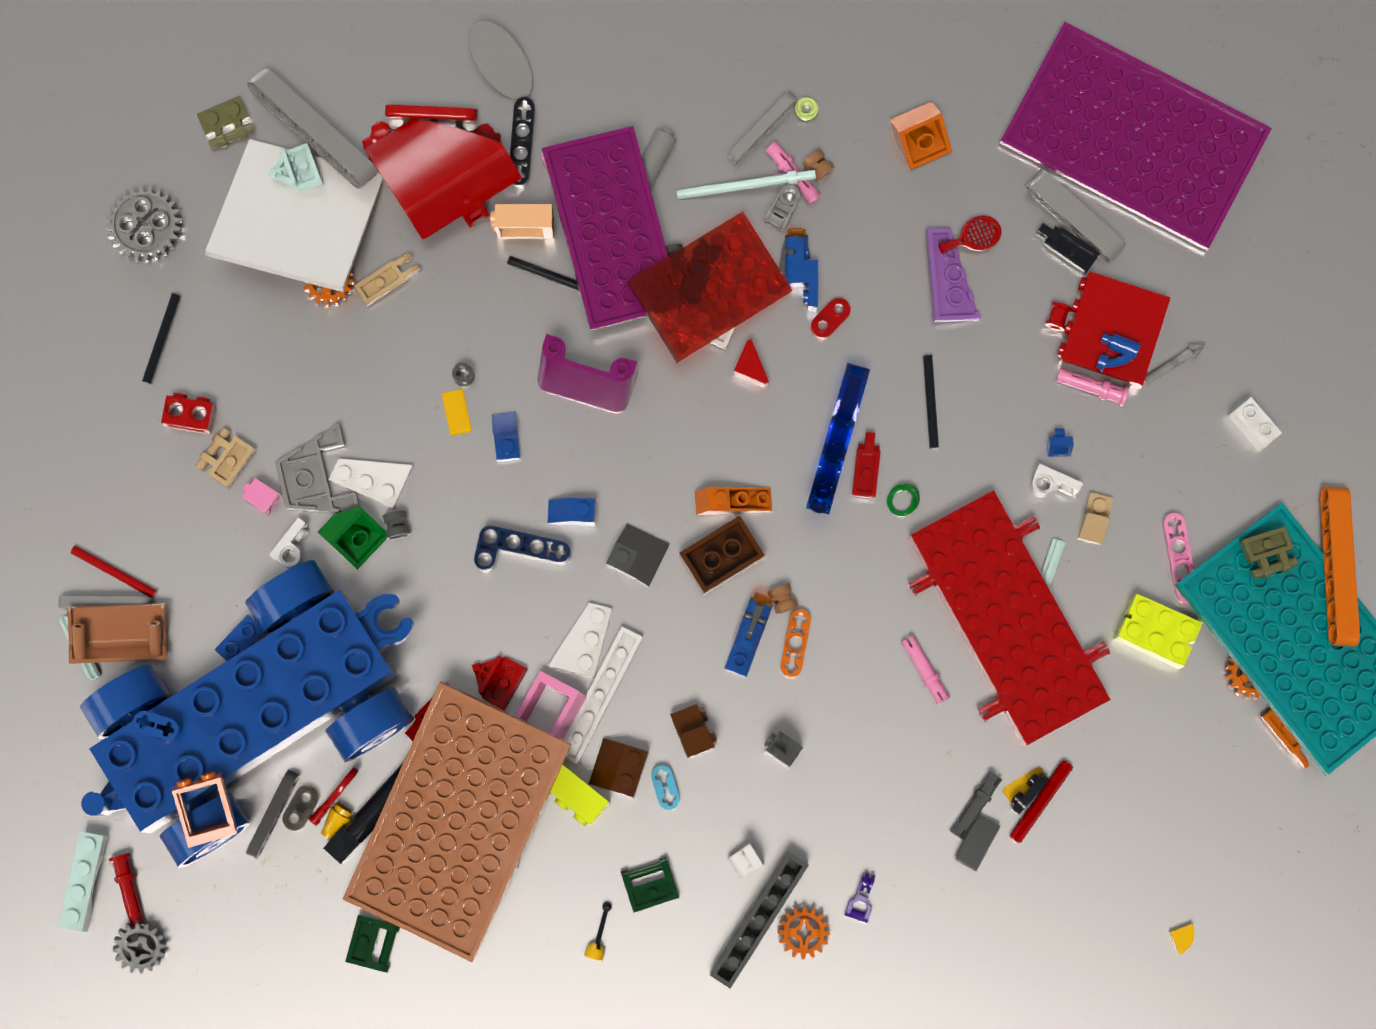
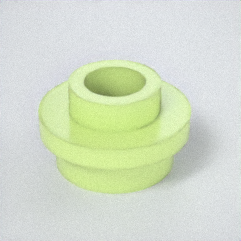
M803 97L797 101L795 113L802 120H811L818 113V104L810 97ZM804 106L810 107L811 111L805 113L803 112L802 108Z

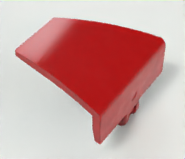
M412 119L365 149V152L423 240L461 216L471 229L477 221L484 217L486 219L490 217L483 202L521 179L520 173L502 143L466 130L431 121Z

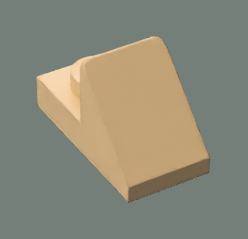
M1089 493L1078 539L1102 544L1110 522L1109 514L1113 501L1112 497Z

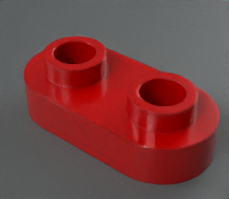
M843 298L831 300L812 320V334L818 339L829 338L849 317L851 311L849 303ZM841 306L843 312L837 313L834 308ZM824 322L827 324V328L822 330L818 327V324Z

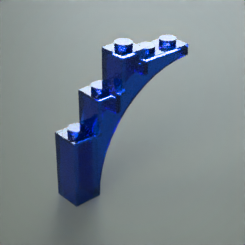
M847 363L806 506L807 509H811L816 513L828 515L830 513L870 372L868 368Z

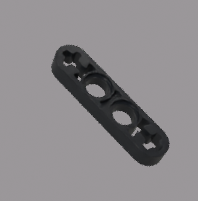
M527 97L517 99L513 110L510 158L514 164H527V167L522 166L521 169L522 175L525 178H521L520 182L512 184L516 188L525 187L530 180L535 105ZM523 104H527L528 108H531V110L526 111V120H522V111L518 109L523 107ZM519 126H527L529 128L527 136L520 137L516 134ZM519 148H524L528 152L526 158L522 160L514 156L515 151Z

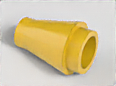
M336 803L334 807L331 806L321 834L331 840L351 820L353 812L340 803Z

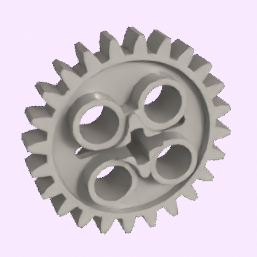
M140 186L137 193L133 188H130L129 196L122 192L123 200L120 201L115 198L114 201L117 207H109L113 215L106 216L112 222L105 225L107 230L112 231L107 234L109 239H114L111 244L114 247L119 246L118 252L120 254L126 252L128 259L134 255L137 262L140 261L142 256L146 262H149L151 255L158 260V253L160 252L166 256L167 252L165 249L167 247L174 249L171 242H179V238L175 233H182V229L177 226L182 224L183 220L177 218L181 211L174 209L177 206L176 202H169L171 197L168 194L162 197L163 192L161 189H158L154 194L152 186H149L147 192ZM141 204H148V209L145 212H138V207ZM158 219H166V223L164 226H155L156 221ZM142 221L147 222L148 226H141L140 223ZM125 222H133V226L129 230H123ZM135 235V238L130 240V237ZM146 235L151 237L148 244H140L142 237Z

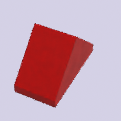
M752 339L747 340L734 369V375L765 388L769 386L768 378Z

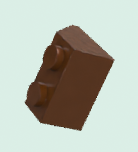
M603 738L588 784L634 799L649 752Z

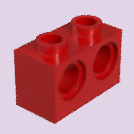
M173 393V396L166 395L161 423L165 427L207 434L212 433L216 406L210 402L211 399L205 397H197L196 400L187 399L188 396L181 393ZM175 406H183V411L180 415H172V410ZM200 409H205L206 416L201 420H197L195 418L196 412Z

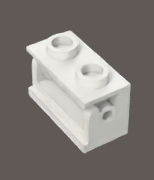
M1252 397L1228 416L1258 452L1282 434Z

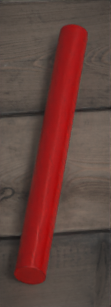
M76 545L72 548L70 552L72 555L152 599L156 596L157 590Z

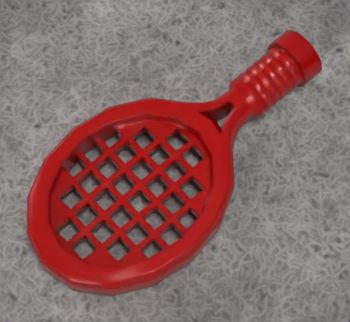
M976 216L964 224L957 239L939 243V251L944 254L960 245L972 251L988 250L1000 240L1002 233L1001 225L990 216Z
M355 767L350 770L324 804L309 817V821L313 825L318 826L330 806L356 776L358 770Z

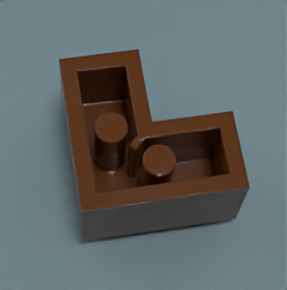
M695 704L670 714L688 760L715 750L714 744L717 743V738L713 728L708 729L704 723L708 721L703 707L699 709L698 705Z

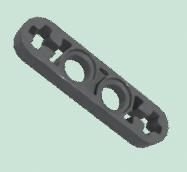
M287 770L247 848V855L258 859L298 782L299 774L291 770Z

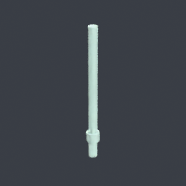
M797 170L787 171V174L677 190V198L683 199L785 183L794 185L798 184L799 181L816 179V171L797 172Z

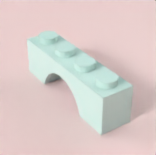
M83 831L79 832L58 927L88 932L93 910L92 896L99 867L104 860L109 836Z

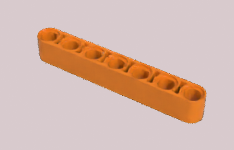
M1323 486L1320 493L1328 638L1332 646L1356 647L1360 639L1351 493L1347 487Z

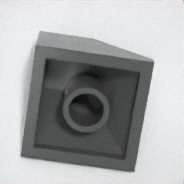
M627 524L610 553L606 567L649 587L670 544Z

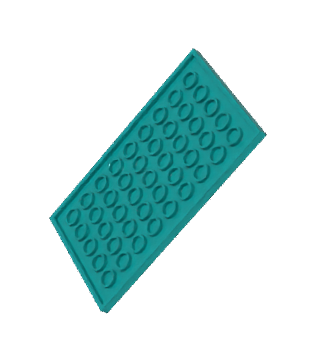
M1280 503L1174 586L1322 774L1327 776L1376 737V619L1358 598L1360 628L1358 645L1351 647L1332 646L1328 638L1323 553L1286 506ZM1285 526L1294 549L1286 552L1288 558L1296 557L1298 566L1292 567L1290 571L1284 573L1281 571L1273 573L1271 577L1265 579L1261 577L1253 579L1251 570L1257 569L1258 564L1257 562L1247 563L1240 541ZM1276 555L1267 558L1269 565L1277 562Z

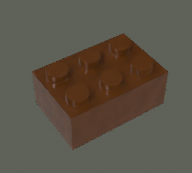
M741 516L736 517L679 553L680 559L704 596L765 559L763 551Z

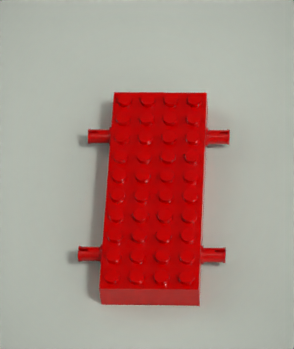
M993 490L909 536L908 539L923 564L926 574L908 582L910 589L920 585L912 590L915 596L932 586L936 588L996 696L995 700L977 708L979 714L989 710V713L981 716V718L986 722L1001 712L1005 713L1020 742L1025 747L1111 700L1092 667V663L1110 655V650L1107 648L1099 652L1100 649L1107 646L1104 641L1087 650L1082 649L1022 541L1023 537L1040 529L1039 523L1037 522L1029 527L1030 524L1036 521V518L1032 515L1017 525L1012 524Z

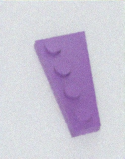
M951 228L927 229L925 232L933 321H979L981 316L976 309L974 295L970 291L966 280L967 275L965 269L962 268L958 249L955 248L942 254L938 248L939 243L954 239Z

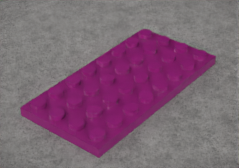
M630 126L542 148L590 331L681 308L682 305L634 127Z

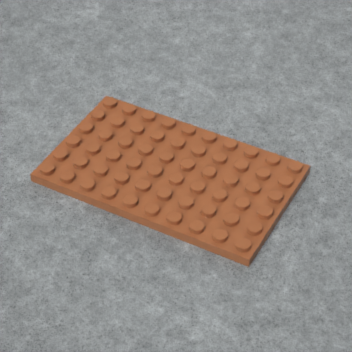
M442 681L439 682L343 900L473 962L572 743Z

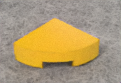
M1193 923L1169 932L1178 955L1186 952L1193 943L1195 935Z

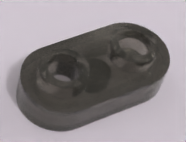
M302 786L296 791L282 817L283 824L287 829L299 831L306 826L309 817L313 814L320 800L319 793L314 787ZM305 793H309L311 796L308 802H304L302 799ZM293 814L298 815L299 819L296 823H292L290 820Z

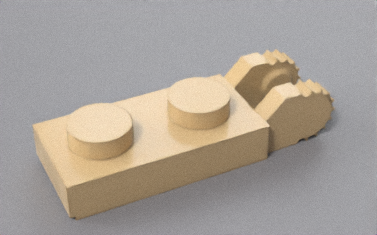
M407 253L395 261L392 260L354 286L367 307L421 270L418 264L410 267L403 273L399 270L398 267L405 265L413 258L411 253Z

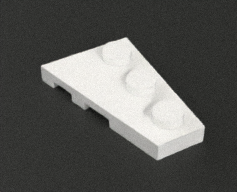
M338 458L329 481L394 509L413 469V465Z

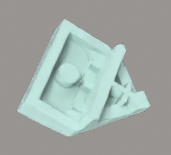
M308 143L287 151L281 150V156L275 167L271 168L268 173L270 177L300 192L323 185Z

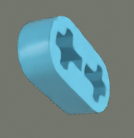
M659 765L654 768L651 774L657 799L663 809L673 810L680 801L673 773L667 766ZM661 769L664 773L668 772L669 774L666 777L667 786L664 787L661 780L655 779V776L658 775V770ZM665 789L669 790L671 796L675 795L676 800H673L672 806L662 802V799L665 798Z

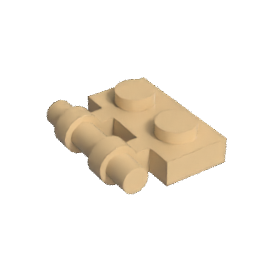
M222 428L218 435L215 434L211 439L213 442L208 449L200 454V460L195 466L203 471L210 464L213 467L208 475L229 488L256 450L237 436H234L230 443L227 442L226 438L230 432ZM223 447L225 450L219 459H214L213 456L218 449Z

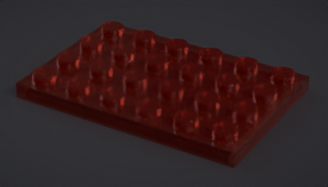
M743 211L627 282L676 363L792 292L788 282Z

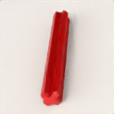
M1067 761L1060 763L1010 834L1012 840L1017 843L1023 841L1072 771L1073 766Z

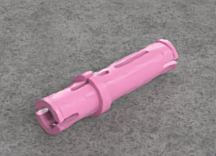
M777 141L765 150L776 162L780 172L783 171L785 174H787V171L792 170L801 172L793 162L794 158L792 156L789 157ZM809 180L799 181L798 184H794L809 204H812L821 196Z
M915 635L908 638L909 641L905 639L901 643L923 678L924 682L922 683L924 687H928L938 705L943 700L950 698L939 680L941 678L940 675L935 673Z

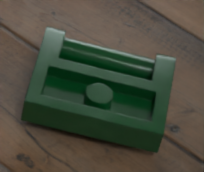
M666 856L659 858L660 861L631 871L627 869L620 871L633 913L679 898ZM663 870L665 877L633 887L631 880Z
M358 915L345 962L388 973L390 967L388 961L396 932L399 933L400 927L389 922ZM380 928L387 930L379 961L374 962L371 960Z

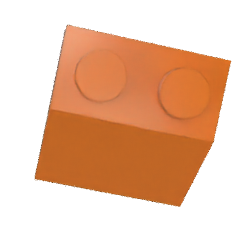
M932 101L890 119L895 140L910 170L953 152L942 113Z

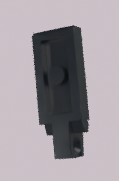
M1042 223L1036 232L1045 239L1043 244L1048 249L1085 274L1100 255L1098 251L1063 227L1055 226L1052 229L1045 223Z

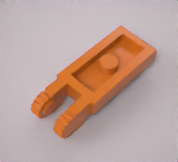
M1270 709L1261 719L1287 751L1306 769L1309 763L1299 751L1302 747L1274 711Z

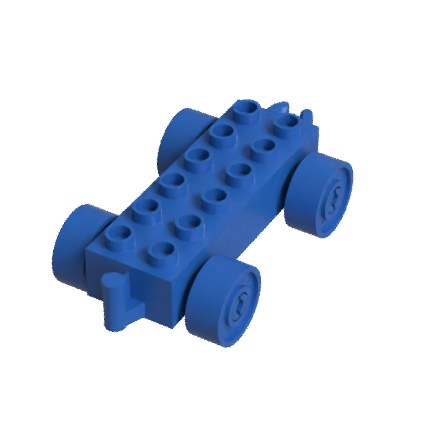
M315 560L303 562L281 573L256 590L245 601V605L264 635H267L260 641L171 697L153 666L145 664L110 681L82 702L80 705L81 711L97 737L103 739L89 749L109 780L101 793H93L91 791L83 796L81 801L83 811L90 816H108L115 811L126 809L139 831L145 833H152L178 817V821L160 834L161 841L178 868L185 867L203 858L236 837L250 823L231 792H228L238 828L237 834L188 848L172 793L173 786H177L176 782L191 778L192 782L201 779V775L215 772L216 775L222 773L226 786L341 712L344 715L333 722L325 732L344 763L364 755L399 733L414 720V717L396 688H389L373 697L370 696V693L397 677L382 652L390 646H396L404 642L413 631L414 621L411 618H404L400 621L398 627L392 631L381 629L378 624L379 614L383 610L397 607L400 599L395 594H383L372 599L363 610L356 612L347 596L341 590L334 593L333 588ZM141 711H148L171 718L180 725V734L175 740L166 741L140 733L133 726V718ZM147 715L144 719L140 718L139 723L142 724V729L145 726L154 728L155 723L148 721ZM169 723L168 726L159 725L158 728L166 732L165 736H168L169 733H174L175 730L171 727L172 723ZM217 783L182 793L193 832L227 822L221 797L218 796L208 802L205 800L218 791Z

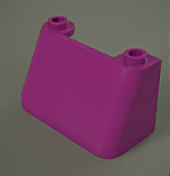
M546 334L542 346L537 378L541 390L612 413H621L627 408L638 375L637 361L627 358L616 359L608 373L564 359L566 353L564 341L556 336Z

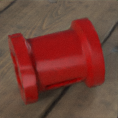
M1052 302V311L1049 320L1045 322V326L1054 330L1065 331L1066 326L1064 324L1072 308L1064 303Z

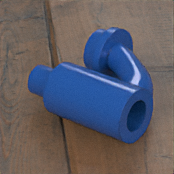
M1104 333L1100 342L1109 345L1108 349L1120 353L1122 356L1108 359L1109 355L1106 354L1104 356L1101 354L1096 368L1103 372L1104 368L1118 367L1131 362L1136 358L1141 344L1115 333L1113 336Z

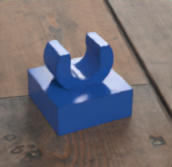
M1064 428L1055 429V435L1049 437L1048 457L1071 456L1074 446L1073 436L1065 437Z

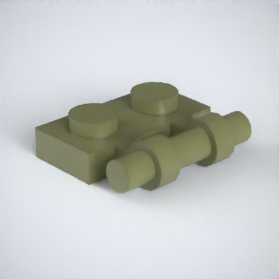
M240 96L197 113L206 137L213 134L217 137L208 141L212 150L220 146L224 148L228 146L227 143L239 138L243 140L247 138L248 134L255 132L251 123L242 126L241 122L250 118ZM235 126L236 130L223 135L222 130Z
M1285 526L1240 541L1247 563L1257 562L1258 564L1257 569L1251 570L1253 579L1260 577L1265 579L1271 577L1273 573L1279 571L1284 573L1290 571L1292 567L1298 566L1297 558H1288L1286 552L1291 551L1294 547ZM1276 555L1277 562L1269 565L1267 558Z

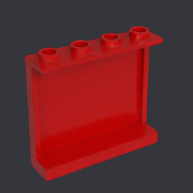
M1090 271L1086 278H1081L1078 290L1082 292L1079 299L1075 298L1071 310L1075 314L1072 321L1068 320L1064 334L1068 336L1066 342H1061L1057 356L1061 357L1059 364L1062 365L1063 362L1130 383V387L1140 390L1144 384L1171 297ZM1104 333L1113 336L1115 333L1141 344L1136 358L1131 362L1118 367L1104 368L1103 372L1096 368L1101 354L1104 356L1106 354L1109 355L1108 359L1122 356V354L1108 349L1109 345L1100 342Z

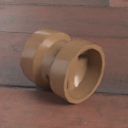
M821 149L813 152L802 163L806 169L816 171L815 180L817 182L824 179L835 168L831 161H827L824 158L825 154Z
M789 583L767 592L769 598L775 603L774 610L776 615L798 606L796 599L791 597L792 589Z

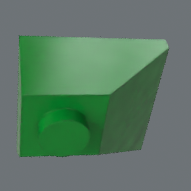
M361 507L334 514L318 530V533L357 570L387 539L386 531Z

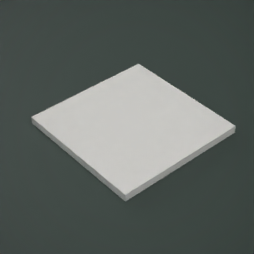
M249 139L205 250V256L343 292L384 179L378 173L361 189H357L323 158L313 156L323 185L300 192L268 175L270 169L275 167L280 158V151L290 149Z

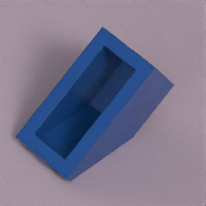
M592 498L549 500L547 524L595 526L596 500Z

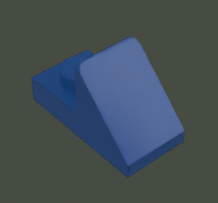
M515 412L492 415V431L497 462L521 459Z

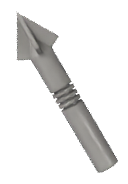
M1206 343L1189 344L1187 350L1146 374L1145 379L1148 384L1190 358H1196Z

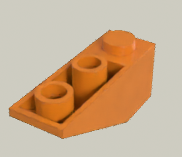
M706 487L695 491L696 515L772 511L770 488Z

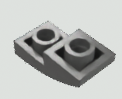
M979 815L955 860L977 871L996 837L1000 825Z

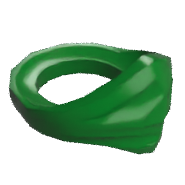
M907 483L895 486L887 497V506L890 512L897 516H906L915 511L920 501L917 487ZM908 491L913 497L910 507L905 511L896 510L892 503L894 496L899 492Z

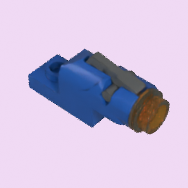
M791 228L787 230V235H785L779 272L785 275V280L789 287L808 288V290H803V304H808V311H817L818 260H808L811 258L806 230L803 228Z
M755 592L754 596L750 598L725 665V670L747 678L773 607L771 604L773 599L771 597Z

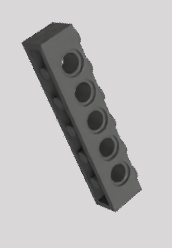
M790 852L786 854L712 970L711 977L731 989L809 865Z

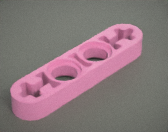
M1178 513L1169 514L1162 522L1173 586L1184 578L1180 577L1176 572L1179 564H1184L1188 567V574L1194 570L1184 518ZM1171 518H1174L1175 522L1180 523L1176 527L1177 534L1182 533V536L1170 539L1169 535L1174 534L1173 527H1168ZM1174 541H1180L1184 544L1183 553L1177 554L1172 550ZM1174 586L1177 601L1183 605H1189Z

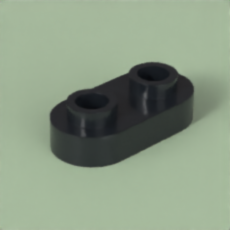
M1042 772L1039 775L1034 773L1026 782L1028 788L1023 793L1019 791L1010 801L1013 804L1011 809L1019 815L1045 786L1049 778Z

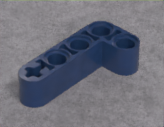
M486 526L479 534L474 562L480 571L490 572L497 565L499 552L552 564L564 565L570 561L571 550L563 541L496 526ZM494 532L497 534V539L494 543L485 542L484 539L487 533ZM512 537L520 539V545L515 549L508 547V540ZM533 543H542L544 545L543 551L539 554L532 553L531 546ZM548 544L551 545V550L559 551L560 548H563L567 554L562 555L561 559H558L555 553L549 552V557H547ZM483 555L492 557V562L489 566H481L479 564V559Z

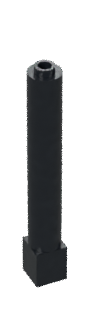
M403 763L345 827H342L323 848L341 865H344L363 844L362 842L373 832Z

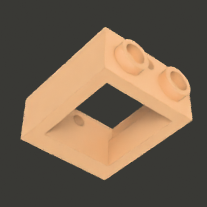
M495 204V211H491L492 231H496L498 238H554L552 204Z

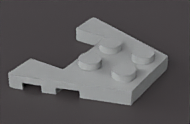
M339 424L334 425L330 430L316 436L309 443L302 447L300 446L275 462L286 509L341 513L359 507L356 492L331 497L321 452L345 446Z

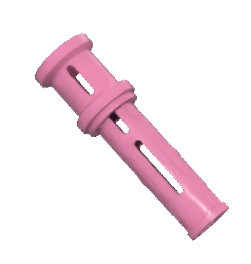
M1063 368L1060 369L1056 381L1099 395L1098 398H1101V400L1108 399L1117 402L1122 407L1130 388L1128 386L1124 388L1111 384L1110 380H1104V382Z

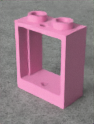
M540 671L515 717L527 721L547 686L569 698L550 732L564 739L586 696Z

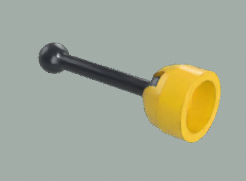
M605 902L602 905L604 911L596 941L587 946L584 957L603 961L604 948L600 941L607 914L612 909V905L609 902Z

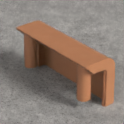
M165 603L67 607L69 664L167 660Z

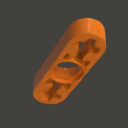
M803 609L793 611L788 622L780 665L782 674L788 678L797 677L803 666L811 622L809 613ZM799 614H802L803 619L807 620V623H802L800 631H805V635L798 632L790 633L791 628L796 630L797 622L793 621V617L797 618ZM792 637H799L803 643L801 649L792 650L789 647V640ZM786 652L793 655L801 654L800 659L795 657L794 665L798 666V670H793L792 673H788V669L784 668L785 664H789L791 656H786Z

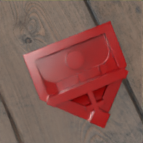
M501 656L481 664L476 663L472 665L479 688L478 692L482 699L505 711L528 669L507 657L502 658Z

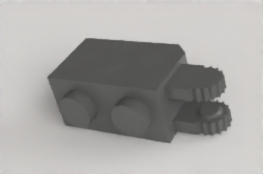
M781 731L777 735L772 733L764 744L767 748L765 754L786 769L790 768L803 749L801 745Z

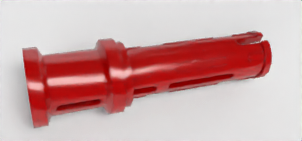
M126 853L109 858V862L113 864L116 875L114 881L116 884L119 883L128 922L135 926L136 920H139L142 925L145 924L133 880L136 874L132 872L129 861L131 855Z

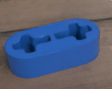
M148 711L138 712L133 718V726L140 733L166 741L175 740L180 734V725L171 718ZM147 715L148 721L155 723L154 728L145 726L142 729V724L139 723L140 718L144 719ZM169 723H172L171 727L175 730L174 733H169L168 736H165V731L158 729L159 725L168 726Z

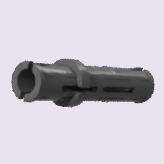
M989 771L980 787L975 789V795L951 829V833L962 840L964 839L987 802L990 803L992 800L991 796L1002 781L1001 778Z

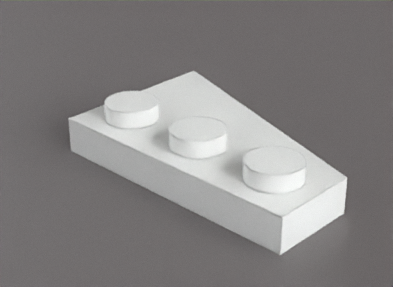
M588 603L548 666L594 678L612 608Z

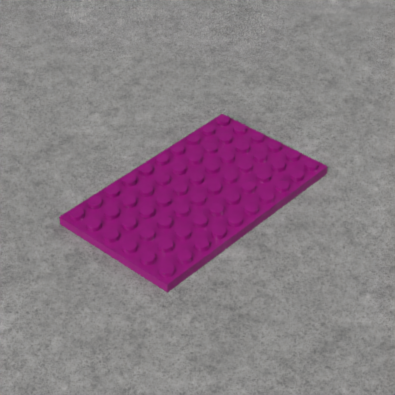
M1064 22L1004 133L1000 144L1207 251L1272 128Z

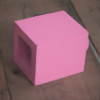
M256 478L252 482L248 481L242 490V498L268 516L282 497L278 492Z

